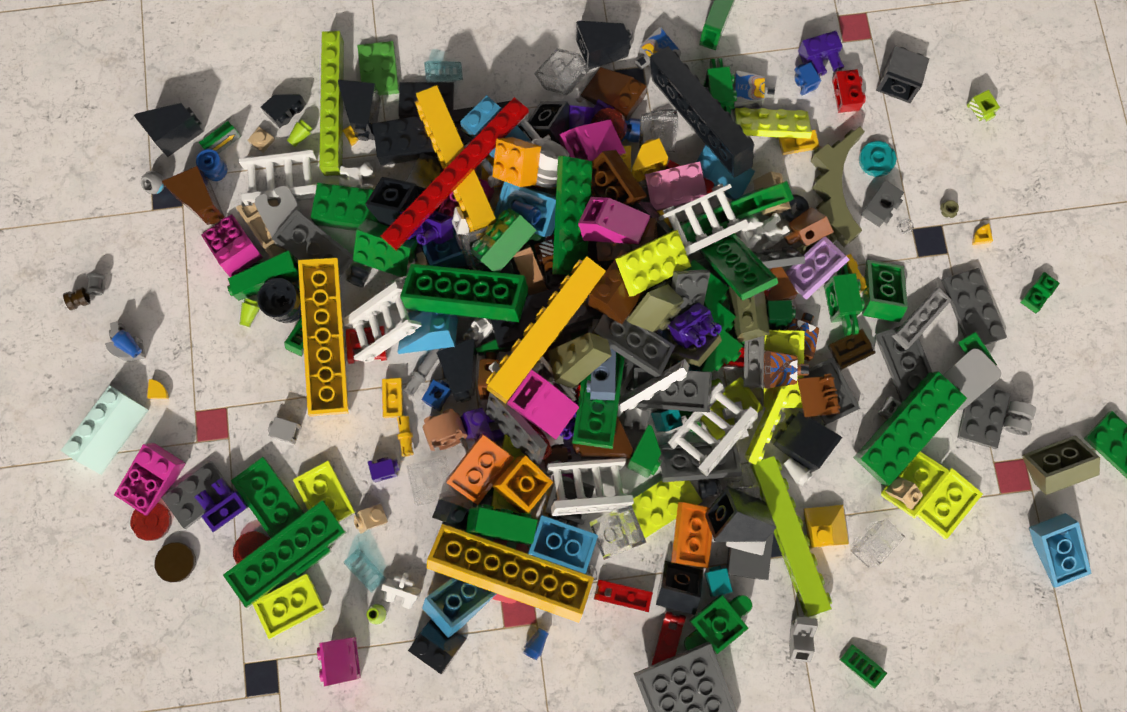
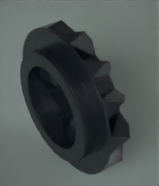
M792 194L794 199L789 201L790 208L796 203V209L799 211H796L793 215L792 209L781 212L783 219L788 220L789 223L809 209L807 200L800 195Z

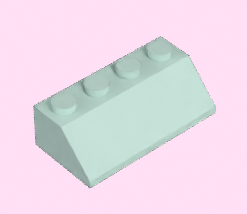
M109 385L61 451L78 463L102 475L149 410L120 390Z

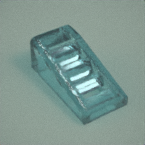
M424 62L427 82L463 80L461 62ZM453 68H456L457 74H453Z
M357 549L343 562L370 592H373L387 579L361 549ZM360 556L361 560L353 566L352 563ZM366 563L367 566L359 572L358 569ZM372 569L373 572H371L366 578H364L363 575L367 571ZM377 574L379 577L370 585L368 581Z

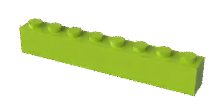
M322 31L319 168L324 176L342 175L340 174V167L343 166V99L338 86V79L344 80V40L340 31Z
M775 456L757 461L756 465L750 464L749 467L760 497L766 502L776 525L774 535L804 616L811 617L831 610V597L824 590V578L817 571V559L814 554H811L808 547L810 546L808 536L804 535L802 531L803 522L801 517L796 515L794 509L796 504L793 497H790L787 491L789 485L786 478H783L781 475L782 466L780 461L776 460Z

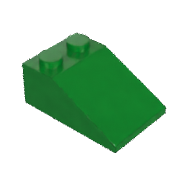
M867 260L864 276L867 288L863 290L862 294L864 299L862 316L900 322L908 308L904 266Z

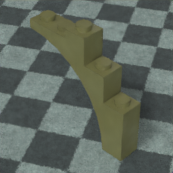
M858 127L855 131L851 129L844 136L845 139L843 141L838 140L832 147L829 144H826L823 148L819 146L812 153L814 156L810 161L821 172L814 181L816 183L812 188L823 200L816 209L827 216L834 231L833 234L844 248L862 232V229L853 219L846 205L842 187L844 163L850 149L860 140L865 132L861 127Z

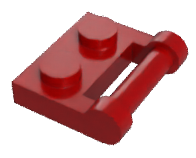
M379 326L381 335L384 336L385 327ZM365 327L364 332L368 345H371L375 342L371 327ZM346 329L348 364H355L359 360H354L356 355L354 354V349H360L361 345L356 329ZM387 350L376 356L374 360L381 359V361H386Z

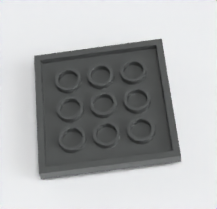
M710 642L703 643L633 673L648 712H737Z

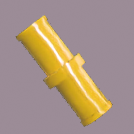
M409 416L397 417L399 429L397 437L400 440L401 456L414 455L411 439L413 438V433L410 431Z

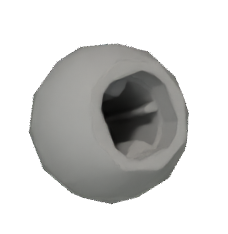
M148 171L141 178V186L149 194H158L165 187L162 183L165 179L157 171Z

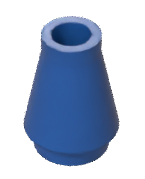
M515 201L511 207V210L520 214L532 225H535L541 217V211L536 206Z
M124 330L116 333L111 340L115 347L133 358H136L142 352V349L139 348L130 333Z
M538 628L536 633L524 645L523 653L534 660L541 657L549 633Z

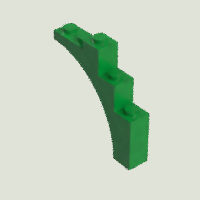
M784 181L766 188L750 191L735 200L729 201V204L736 219L740 220L765 209L789 202L794 197L788 182ZM722 205L713 208L712 210L720 227L728 225L729 221ZM706 213L696 215L703 233L708 234L712 232L713 228ZM689 219L680 223L687 241L691 243L696 240L697 236Z
M693 259L690 263L691 267L684 271L706 269ZM711 273L704 306L710 310L714 322L721 325L722 330L719 335L722 341L702 364L700 371L703 372L718 371L724 363L727 365L731 360L735 362L741 355L739 350L743 347L741 343L728 334L735 325L732 322L736 316L721 305L727 298L725 293L729 287Z

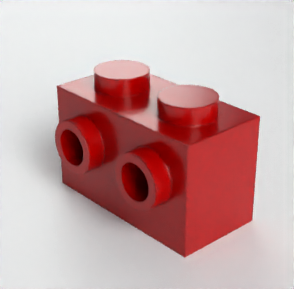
M858 69L837 71L832 79L838 113L860 111L866 101V96L862 92V77L859 76Z

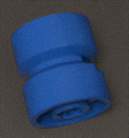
M615 117L614 128L620 141L623 142L627 139L628 142L639 143L640 119L630 118L626 121L625 118ZM626 128L631 129V132H626Z
M206 149L201 151L196 157V165L210 181H220L226 176L227 165L216 151Z

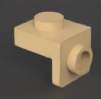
M899 476L885 490L889 496L902 501L909 509H913L923 496L915 483Z
M381 504L360 510L354 515V525L359 529L360 534L388 522Z

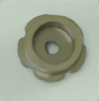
M953 200L946 201L940 206L941 214L946 218H954L959 211V205Z

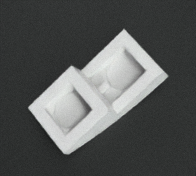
M455 207L452 224L456 230L455 237L461 249H468L469 227L460 207Z

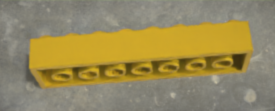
M436 85L416 93L418 101L415 102L419 117L424 123L426 133L431 139L433 149L438 155L442 169H445L465 148ZM473 170L453 191V195L466 219L470 234H475L476 239H480L485 235L486 229L496 223V218L475 170Z
M587 256L583 261L581 259L578 260L571 271L573 275L565 277L559 287L560 292L555 291L547 302L549 306L547 308L543 306L536 315L535 320L537 322L535 324L531 322L524 331L523 336L525 337L523 340L518 339L512 346L511 352L513 353L510 357L506 354L499 363L498 367L500 370L498 372L493 371L486 382L489 392L505 404L508 402L531 369L534 368L591 293L606 270Z
M338 258L298 260L308 415L311 417L349 414Z
M444 524L441 525L427 559V569L578 623L583 615L594 577Z

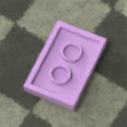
M825 236L804 255L805 264L793 265L785 273L794 288L807 300L849 259Z

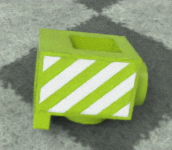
M989 90L973 97L967 104V107L972 109L979 122L984 119L986 122L990 121L1000 109V106Z

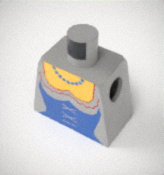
M659 27L641 44L639 49L641 57L635 63L642 70L646 66L650 67L651 55L667 46L673 52L676 51L679 58L681 51L664 30Z
M736 70L733 90L737 92V101L734 102V111L735 108L743 107L749 109L761 108L764 98H774L775 87H765L764 76Z

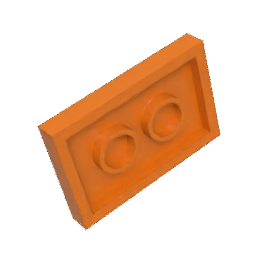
M482 433L445 481L478 505L514 459V456Z
M678 502L672 563L709 568L712 533L705 513L710 507Z

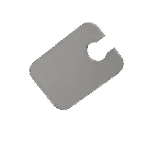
M279 186L274 189L276 195L281 198V203L276 207L268 204V198L265 193L255 199V206L271 237L295 210L302 214L291 190L287 186Z
M980 349L969 351L943 374L953 385L959 387L960 392L967 397L958 410L966 408L1001 377V370Z

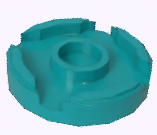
M871 141L863 147L858 160L860 167L865 173L873 177H883L894 168L897 157L894 149H891L886 142Z

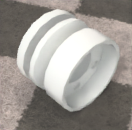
M543 138L534 139L531 143L541 146L536 185L554 188L557 186L558 156L569 157V153L563 146L554 141Z

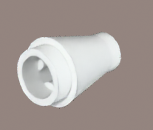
M789 458L783 465L796 484L799 483L801 486L806 484L813 476L810 473L811 470L796 462L793 458Z

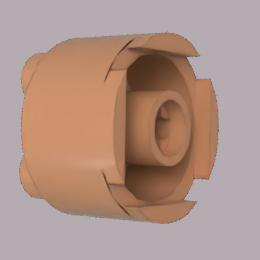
M453 409L445 410L442 415L436 417L429 416L424 419L425 424L422 428L432 451H435L434 448L439 447L440 450L451 448L461 443L460 439L462 437L464 439L467 438L461 417Z

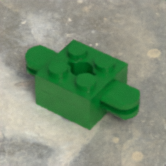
M717 58V67L715 59H710V68L707 69L703 87H707L711 96L717 99L723 110L731 115V110L734 109V102L737 101V92L733 90L734 74L730 72V66L723 67L722 58Z
M845 264L833 275L824 286L830 321L831 323L842 321L844 335L847 336L851 335V333L853 335L859 333L857 316L864 309V299L860 297V280L857 279L856 273L848 274L847 264Z
M719 595L689 620L695 631L685 638V649L689 650L703 643L710 642L714 653L719 654L749 629L742 618L753 607L750 598L745 595H738L728 603L723 595Z

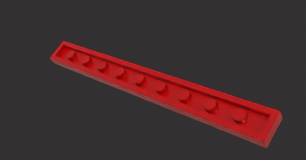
M514 97L381 235L382 239L397 251L496 147V139L505 138L529 113V109Z

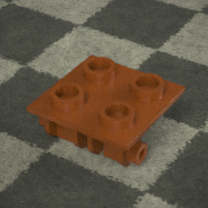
M825 374L824 377L797 379L805 417L840 414L839 408L841 407L838 404L837 389L834 385L835 378L832 377V374Z

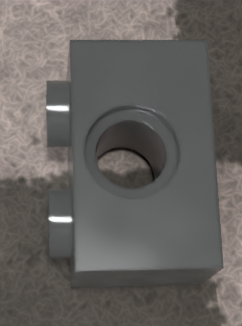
M885 180L861 216L878 227L883 222L887 224L893 216L891 213L893 208L897 210L903 202L901 197L905 192ZM881 202L885 203L887 207H883Z

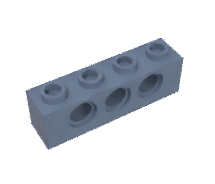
M593 319L592 326H588V333L593 332L599 319ZM611 348L612 356L591 373V380H587V392H591L590 400H615L616 351ZM599 375H603L606 378L604 380H599L596 377Z

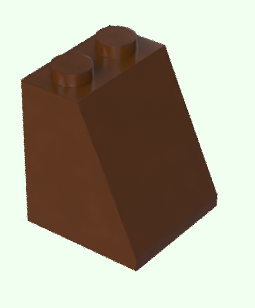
M198 166L162 181L163 185L182 204L207 225L216 224L225 218L210 181Z
M618 416L616 419L613 449L572 443L575 454H580L581 459H609L611 457L629 459L634 454Z

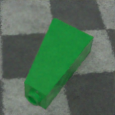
M714 0L702 30L700 46L716 51L735 0Z
M290 251L279 254L228 278L230 284L227 286L229 294L240 301L257 295L261 286L270 279L282 278L291 283L299 281L298 262Z

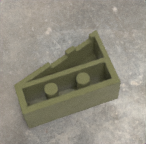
M587 333L548 351L554 382L572 389L612 356L608 340L593 333Z

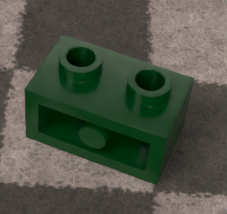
M792 300L768 301L766 304L769 329L784 330L795 318L796 310L795 306H792Z

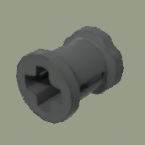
M88 273V289L85 290V293L96 296L103 295L102 284L105 275Z

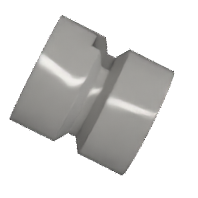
M1011 401L1007 412L1010 416L1006 417L1003 429L1017 435H1029L1032 427L1030 420L1034 419L1036 407L1021 401Z

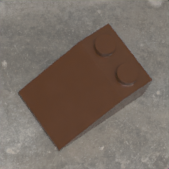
M600 67L581 93V97L594 105L597 104L598 99L614 108V117L625 118L628 121L646 96L647 86L633 77Z

